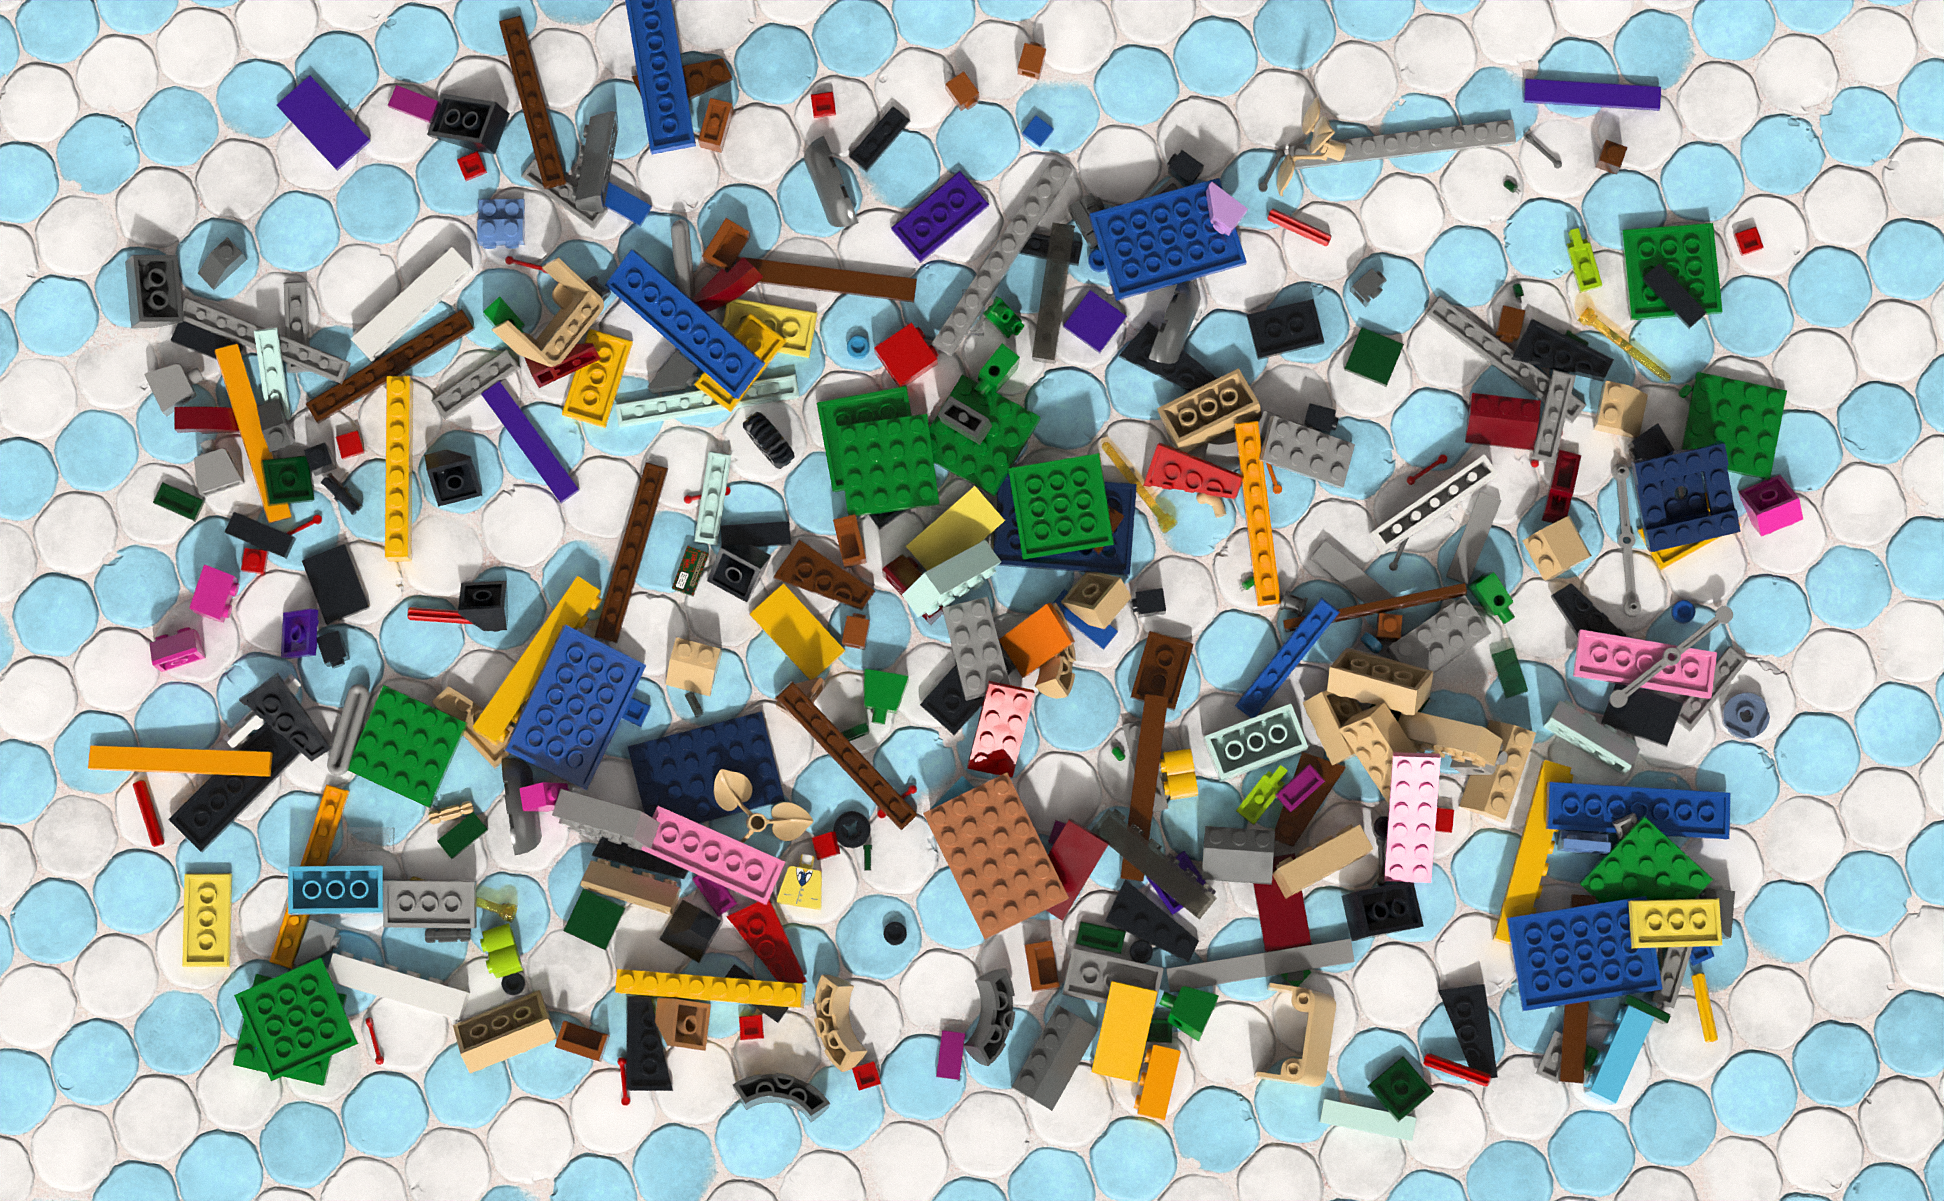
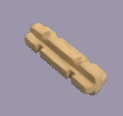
M471 801L462 802V805L455 804L441 808L440 811L434 810L428 813L429 821L431 824H437L441 820L447 821L461 817L462 814L468 815L474 812V807Z

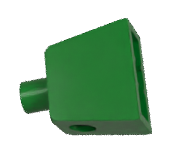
M501 297L497 298L483 311V316L493 327L508 320L521 333H525L522 330L525 324Z
M1002 343L979 371V383L974 387L973 391L981 398H984L990 390L997 393L1017 371L1020 357Z
M1494 572L1484 573L1467 585L1469 591L1489 616L1497 615L1503 624L1508 623L1515 617L1508 607L1513 603V600ZM1495 597L1497 598V604H1496V605L1494 604V598H1495Z
M865 669L864 706L865 709L873 710L872 723L885 725L887 712L897 714L908 685L909 676Z
M1182 986L1177 997L1164 992L1159 1004L1171 1009L1167 1020L1170 1024L1199 1042L1219 996Z

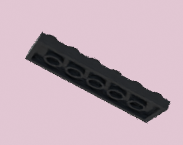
M267 722L238 751L271 752L273 754L271 776L214 774L168 819L200 852L203 853L301 755L285 737L273 730L272 726Z

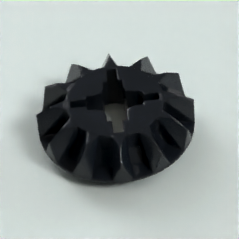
M848 811L837 818L833 831L836 833L837 841L843 847L854 849L862 846L869 839L871 828L868 819L863 814L856 811ZM858 821L856 829L861 835L852 834L847 839L848 830L843 825L852 826Z

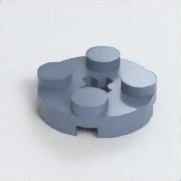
M1748 692L1737 694L1726 702L1722 711V724L1736 738L1753 739L1765 731L1769 724L1770 714L1765 701L1758 695ZM1746 710L1750 711L1749 716L1752 717L1751 721L1746 720L1744 722L1742 721L1740 712L1744 713Z

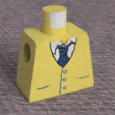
M801 854L799 867H788L777 897V903L821 911L822 872L813 870L814 856Z

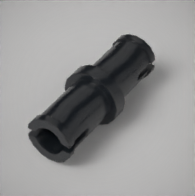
M329 473L327 478L325 477L321 481V484L335 496L334 500L336 502L340 501L352 515H355L356 511L363 507L349 492L350 489L347 486L344 487L332 473Z

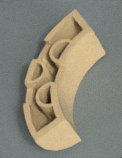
M1053 603L1052 605L1067 629H1069L1062 611L1057 603ZM1074 643L1040 667L1035 687L1044 695L1056 699L1065 698L1069 695L1075 679V674L1072 673L1073 662L1076 661Z
M823 974L818 982L814 1003H817V1018H814L817 1036L821 1037L826 1048L824 1052L829 1060L841 1072H845L854 1068L867 1053V1050L857 1040L850 1023L849 1002L854 986L839 977Z

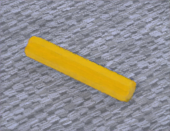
M1704 973L1694 974L1691 978L1704 1039L1708 1043L1718 1040L1706 978Z

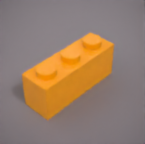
M1153 1045L1152 1049H1147L1144 1062L1149 1064L1147 1072L1142 1071L1139 1085L1143 1086L1141 1095L1137 1094L1134 1108L1138 1109V1115L1165 1120L1181 1051Z

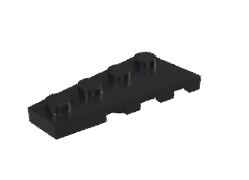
M1531 319L1512 357V360L1602 382L1614 359L1534 319Z
M1149 321L1119 355V358L1190 392L1218 379L1183 349L1176 363L1167 364L1148 359L1159 331Z
M1572 583L1550 596L1577 638L1580 630L1627 637L1625 632L1620 628L1618 629Z
M278 673L239 698L242 704L247 705L253 710L254 714L272 726L273 730L285 737L292 746L311 762L331 749L328 741Z
M601 837L592 853L594 857L685 880L689 872L643 850L631 848L623 842L621 845L613 843L605 837Z
M1125 879L1105 922L1189 963L1199 940Z
M1485 984L1438 990L1468 1066L1490 1074L1491 1079L1498 1078Z
M627 996L626 1091H673L662 1042L655 1023V1012L651 997Z

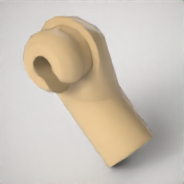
M1198 493L1196 495L1198 503H1207L1212 506L1216 518L1227 514L1221 497L1206 495L1205 493Z

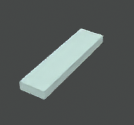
M278 327L254 330L264 403L279 399L286 419H290L291 415Z
M709 451L694 542L717 545L732 457L730 454Z
M1324 1099L1320 1123L1412 1141L1417 1118L1406 1116L1400 1122H1397L1386 1111Z

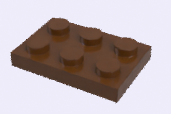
M1149 631L1130 698L1144 702L1145 694L1168 697L1167 709L1175 711L1194 644Z

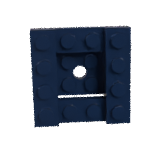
M1718 440L1711 445L1696 449L1674 450L1667 455L1657 458L1631 460L1646 547L1650 552L1741 532L1738 513L1734 508L1727 469L1729 463L1726 446L1723 441ZM1702 471H1703V476H1704L1705 487H1706V492H1707V498H1708V503H1709V509H1710V511H1709L1708 508H1707L1706 497H1705L1704 486H1703L1702 475H1701V472H1702ZM1684 486L1686 488L1685 495L1677 498L1675 496L1676 488Z

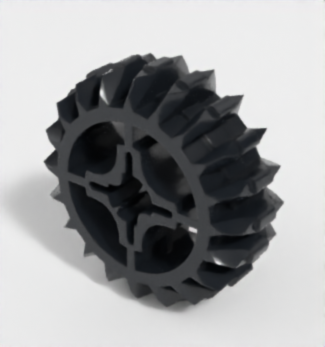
M755 412L747 417V420L743 422V429L767 460L778 469L791 463V460L795 458L794 452L769 419L760 412Z

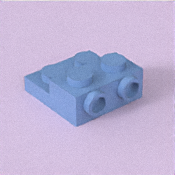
M524 199L478 200L477 242L479 246H483L484 249H495L496 246L505 245L506 248L516 249L519 248V245H525Z
M1565 830L1558 833L1557 851L1605 855L1610 852L1611 843L1608 842V835H1604L1602 832L1582 833Z

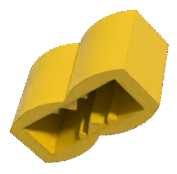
M1191 748L1164 752L1163 758L1160 759L1161 773L1166 772L1167 781L1163 782L1165 795H1169L1170 800L1198 796Z

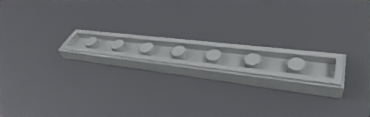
M1439 296L1426 313V316L1545 404L1551 378L1532 364L1512 360L1515 351ZM1571 394L1566 414V420L1571 424L1586 406L1584 402Z
M187 297L184 298L182 303L184 322L257 350L254 330L265 328ZM279 334L283 361L337 383H343L350 367V362Z
M1351 939L1168 968L1166 971L1170 992L1180 991L1182 986L1200 988L1353 963L1355 961Z

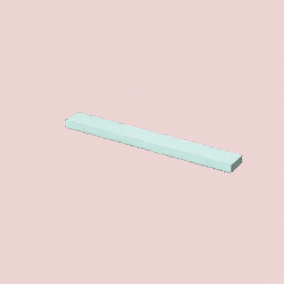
M796 374L755 381L735 408L799 398ZM701 390L615 404L619 428L727 410Z

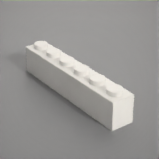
M453 247L449 250H443L438 255V260L433 265L429 264L424 267L420 272L421 275L415 281H409L399 296L394 295L387 302L388 306L382 311H376L370 317L371 321L366 326H360L354 331L351 340L372 363L473 272L471 266Z
M1484 454L1372 531L1370 538L1382 555H1384L1493 480L1498 472Z
M340 951L339 955L333 953L328 968L333 983L462 1021L470 993L464 991V986L454 983L451 984V987L442 985L443 980L429 977L427 981L420 979L421 974L407 970V973L403 974L397 972L398 967L385 964L383 968L376 966V961L363 957L362 961L353 959L354 954Z

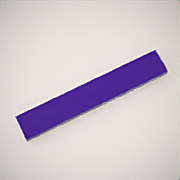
M1525 79L1524 103L1659 111L1661 87Z
M498 381L481 393L482 397L558 501L562 504L579 492L578 487L501 382Z

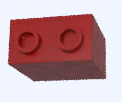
M912 322L874 347V353L898 387L907 386L938 365L937 357L939 355L932 345L928 346L924 341L926 338L925 334L919 326L915 328Z

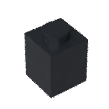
M1183 150L1178 155L1174 153L1167 163L1169 165L1168 174L1172 177L1174 176L1187 187L1194 184L1204 168L1202 163Z
M1309 403L1303 426L1330 435L1331 430H1336L1339 417H1335V409Z
M326 442L304 450L311 472L315 476L337 468Z
M1163 588L1135 592V598L1131 599L1133 612L1138 613V618L1166 614Z
M338 630L317 637V643L324 664L327 667L338 668L345 665L344 661L350 660L342 634Z

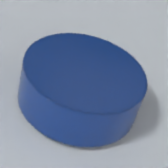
M1098 248L1090 253L1088 264L1093 271L1104 272L1106 269Z
M1687 600L1678 601L1671 610L1673 619L1680 624L1689 623L1696 613L1694 605Z

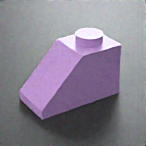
M1211 182L1206 190L1210 222L1216 231L1229 236L1245 216L1248 208Z

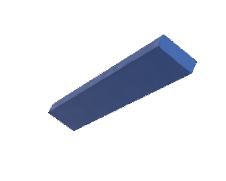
M1321 597L1238 700L1235 707L1249 718L1256 717L1340 611Z

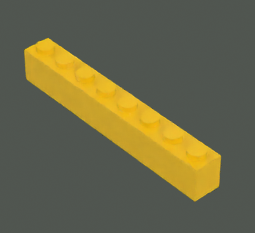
M387 376L385 558L389 562L412 561L413 380L410 376Z
M579 576L575 578L473 725V730L496 746L500 741L503 743L511 732L508 729L513 722L517 723L522 712L521 710L532 692L563 625H567L575 630L578 628L583 629L589 620L587 615L591 609L595 611L602 601L599 589Z
M1544 760L1541 764L1493 936L1494 941L1511 945L1506 918L1536 914L1537 908L1533 907L1535 898L1539 899L1543 886L1539 885L1542 876L1545 877L1549 867V863H1546L1547 855L1553 852L1555 841L1552 840L1554 832H1558V830L1546 829L1547 783H1572L1574 775L1570 774L1571 767Z
M617 969L615 992L620 994L803 1009L806 985L798 983Z

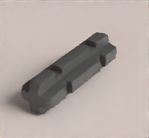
M457 928L438 929V931L427 929L425 931V941L427 943H435V940H438L439 943L457 942V940L469 942L471 939L469 928H461L460 930Z

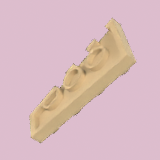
M449 686L432 701V704L437 709L468 723L463 736L494 769L502 763V758H508L511 755L504 751V748L514 729L512 725L508 729L511 732L503 743L500 741L496 746L473 730V725L484 711L482 707Z

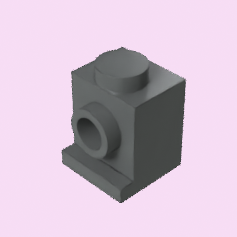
M1371 268L1351 287L1350 292L1366 308L1370 304V297L1375 299L1383 291L1381 287L1387 280L1381 272H1375Z

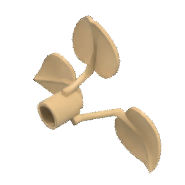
M1317 97L1304 116L1302 131L1304 134H1308L1310 130L1313 132L1310 153L1314 154L1319 149V152L1322 154L1287 155L1284 158L1277 174V189L1282 197L1283 191L1293 176L1296 160L1322 159L1326 161L1327 158L1341 161L1345 154L1346 144L1331 138L1335 131L1330 126L1328 118L1322 116L1319 119L1320 102Z
M721 769L715 778L714 796L718 805L726 811H732L739 806L748 815L746 826L749 831L741 839L740 842L745 843L754 832L763 831L767 824H773L772 832L777 838L783 841H792L800 837L813 823L812 817L806 810L789 802L775 805L771 811L773 819L767 820L764 815L752 813L742 804V802L748 801L752 795V785L747 777L737 772Z

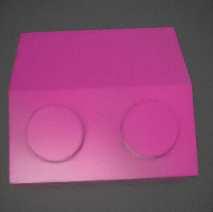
M1781 475L1738 491L1751 524L1761 537L1803 520L1799 497Z
M204 565L189 608L199 616L224 623L225 618H229L232 611V605H230L232 597H236L239 591L240 584L237 583L238 579L233 575Z
M190 627L178 630L176 635L168 636V634L158 636L154 642L150 643L152 665L161 672L206 658L198 632Z

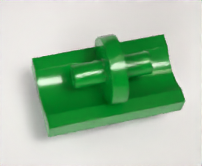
M997 296L993 304L983 313L1003 336L1008 339L1012 334L1017 336L1024 328L1022 320Z

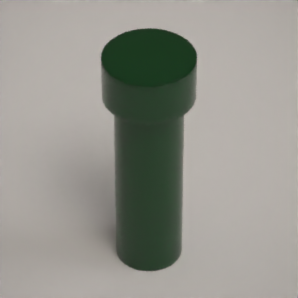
M1570 330L1566 331V336L1588 346L1589 342L1571 333L1572 331Z
M863 845L864 871H871L872 845Z

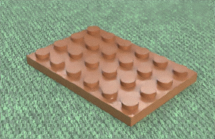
M1008 773L1002 774L923 813L984 940L1069 899Z

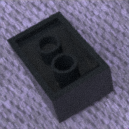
M442 94L427 135L470 150L495 154L510 113L497 102Z
M1414 882L1360 890L1341 896L1351 941L1424 927Z

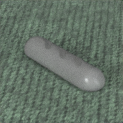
M680 219L671 226L676 286L693 299L696 294L690 231L687 222Z
M362 684L353 685L347 693L331 747L327 768L335 776H341L348 771L370 698L369 690Z

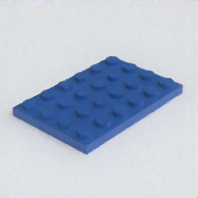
M1220 178L1089 214L1116 301L1246 265L1247 261L1236 227L1228 236L1225 233L1221 234L1216 231L1210 222L1206 190L1211 182L1223 190Z
M563 625L507 741L504 751L587 790L647 665L567 625Z
M1647 897L1506 918L1522 1011L1662 990L1656 948H1631L1628 901L1647 900Z

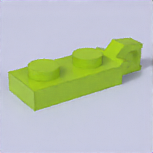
M1579 228L1570 230L1568 235L1571 243L1566 245L1579 293L1602 287V281L1590 242L1588 243L1587 238L1582 239Z
M1280 765L1274 774L1270 771L1266 775L1264 774L1237 808L1236 812L1255 825L1276 798L1275 794L1285 785L1281 779L1288 770Z

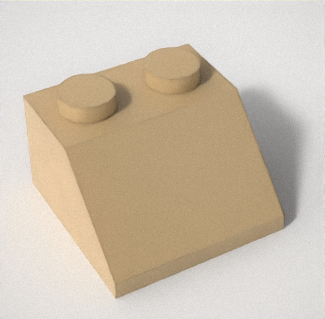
M1606 380L1601 390L1594 430L1634 439L1640 436L1648 394L1629 385Z
M1570 516L1539 530L1523 540L1544 581L1559 576L1592 556Z
M1086 572L1061 602L1088 625L1105 629L1131 599V595L1120 577L1099 572Z
M676 637L670 657L666 685L710 697L720 664L722 650Z

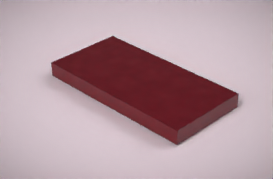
M1071 818L1066 823L1048 854L1069 899L1046 911L1062 921L1110 843Z
M1295 853L1274 856L1273 873L1277 870L1276 866L1289 857H1292L1293 860L1296 859ZM1273 875L1272 885L1253 883L1265 953L1312 945L1302 890L1285 898Z

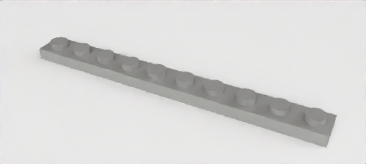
M1513 120L1335 140L1346 144V151L1341 161L1327 158L1326 161L1322 159H1299L1295 161L1294 170L1515 144ZM1310 144L1288 146V153L1291 156L1322 154L1319 152V149L1314 154L1310 153Z
M1052 159L932 342L934 347L951 357L953 356L1072 174V169Z

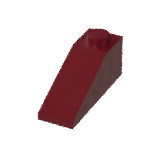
M593 343L576 344L562 363L554 367H549L524 357L530 373L539 388L601 359Z

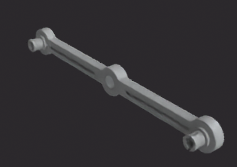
M1618 464L1613 468L1612 476L1617 481L1621 534L1617 542L1620 548L1623 549L1627 602L1623 610L1627 616L1636 617L1641 612V604L1636 600L1632 547L1636 539L1630 531L1626 484L1630 471L1626 465ZM1624 537H1628L1630 539L1629 544H1625L1623 542Z
M1727 606L1718 608L1713 619L1676 648L1666 649L1662 659L1623 690L1612 692L1609 697L1611 705L1616 708L1623 707L1627 703L1628 696L1666 666L1676 665L1680 661L1681 654L1720 623H1729L1733 618L1732 610ZM1668 654H1673L1675 659L1670 660Z

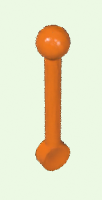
M1266 463L1274 485L1273 492L1280 494L1282 487L1277 483L1271 464Z

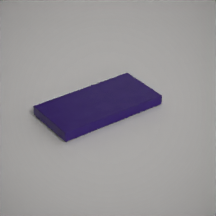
M308 76L276 105L336 171L342 168L371 142L311 76Z
M959 171L891 227V231L918 262L921 263L987 209L989 203L962 172Z

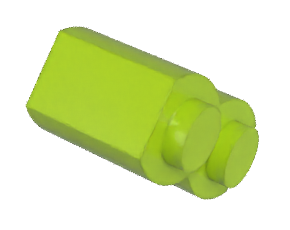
M509 923L482 931L483 938L480 939L483 952H488L489 960H486V966L489 974L493 973L497 979L523 971L515 937Z

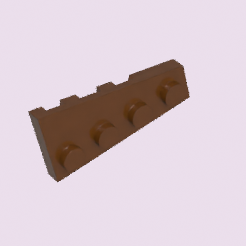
M723 58L683 66L688 101L733 80ZM638 75L631 76L641 96Z
M801 540L797 542L773 576L776 580L863 611L875 593V590Z
M1305 752L1301 753L1293 778L1310 764L1325 782L1292 812H1289L1283 805L1274 830L1275 841L1294 847L1346 767L1339 764L1332 765L1328 760Z

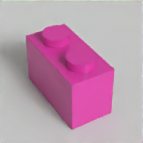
M542 782L519 788L523 811H553L560 790L570 791L568 784Z

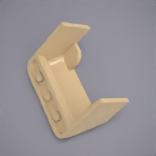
M559 257L544 264L542 268L558 282L552 291V298L561 309L538 338L534 339L528 333H521L508 320L494 326L492 329L518 355L549 367L562 363L604 308L603 299Z
M1269 983L1267 990L1291 993L1293 1007L1300 1012L1308 1013L1302 1059H1287L1282 1064L1280 1075L1257 1071L1254 1078L1310 1087L1320 1086L1325 1081L1336 1001L1331 995L1307 988Z

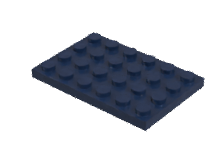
M1008 474L998 489L997 511L1005 519L995 529L993 551L1001 561L998 566L1073 572H1099L1130 576L1137 484L1105 482L1108 506L1124 515V519L1113 533L1115 545L1105 546L1099 555L1091 548L1023 559L1010 476Z
M762 711L627 746L643 810L650 817H653L657 806L698 824L744 812L739 806L732 811H726L716 802L714 781L721 769L740 773L749 779L752 785V795L748 801L742 802L748 810L785 801Z

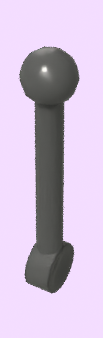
M1530 134L1524 137L1527 142L1544 154L1556 169L1562 167V162L1551 156Z
M1282 149L1276 151V158L1264 182L1259 185L1260 192L1267 191V184L1280 158L1285 154Z
M1409 538L1401 543L1394 561L1389 564L1390 570H1397V563Z
M1377 839L1376 844L1379 848V878L1377 879V884L1383 886L1386 883L1383 875V846L1386 841Z

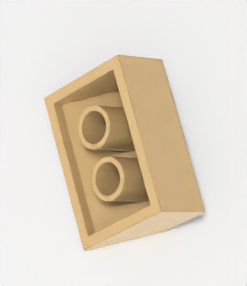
M1326 690L1303 702L1306 713L1331 764L1335 765L1355 757L1356 754L1339 728L1354 714L1362 712L1358 701L1350 697L1337 696L1335 693Z

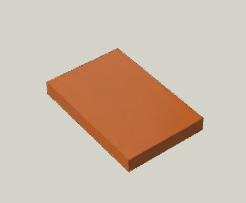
M1051 602L1044 605L998 639L1022 678L1030 675L1075 642Z

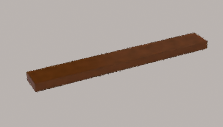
M521 16L499 21L500 29L544 190L565 185L566 180Z
M736 257V264L742 259V257ZM744 257L763 276L758 282L761 284L912 303L915 300L917 279Z
M461 309L348 377L342 384L335 385L305 404L319 424L387 383V376H399L475 329Z
M645 463L594 636L597 639L615 644L618 643L668 468Z
M1463 583L1337 609L1340 613L1332 623L1466 596V585ZM1306 616L1283 620L1285 632L1295 631Z
M790 681L775 696L900 830H903L918 815L793 681Z
M1145 694L1120 877L1122 879L1144 881L1168 697Z
M1572 894L1570 908L1595 904L1596 896ZM1589 1001L1564 1005L1559 1082L1584 1083Z

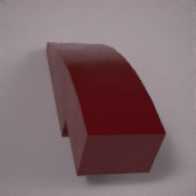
M742 257L728 273L721 269L692 300L706 312L715 310L743 295L758 283L763 276L752 264Z
M174 407V429L177 433H240L232 408Z
M1559 449L1541 521L1555 523L1568 516L1582 455Z

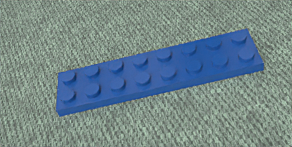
M625 0L650 152L653 155L695 147L696 142L672 1Z
M630 250L605 284L608 289L735 399L740 398L765 365L761 358L637 251Z
M1548 782L1546 829L1617 833L1612 822L1634 813L1638 821L1644 815L1666 836L1727 840L1729 839L1731 793Z

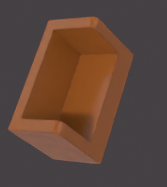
M710 98L698 139L701 148L722 153L734 111L732 103Z
M726 218L703 253V261L719 271L723 269L728 273L736 261V257L740 255L750 239L749 231Z
M856 515L834 519L833 523L844 568L867 563Z
M1045 941L1025 945L1032 993L1060 988L1053 942Z
M563 1020L555 1047L601 1062L610 1035Z

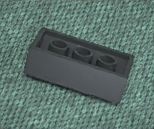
M610 111L590 117L589 125L585 124L583 137L586 138L585 146L581 145L580 149L582 165L578 166L576 171V180H579L578 187H574L572 193V201H575L576 208L579 210L604 213L619 130L616 112Z
M1057 1005L1016 1078L1012 1089L1053 1111L1098 1029Z

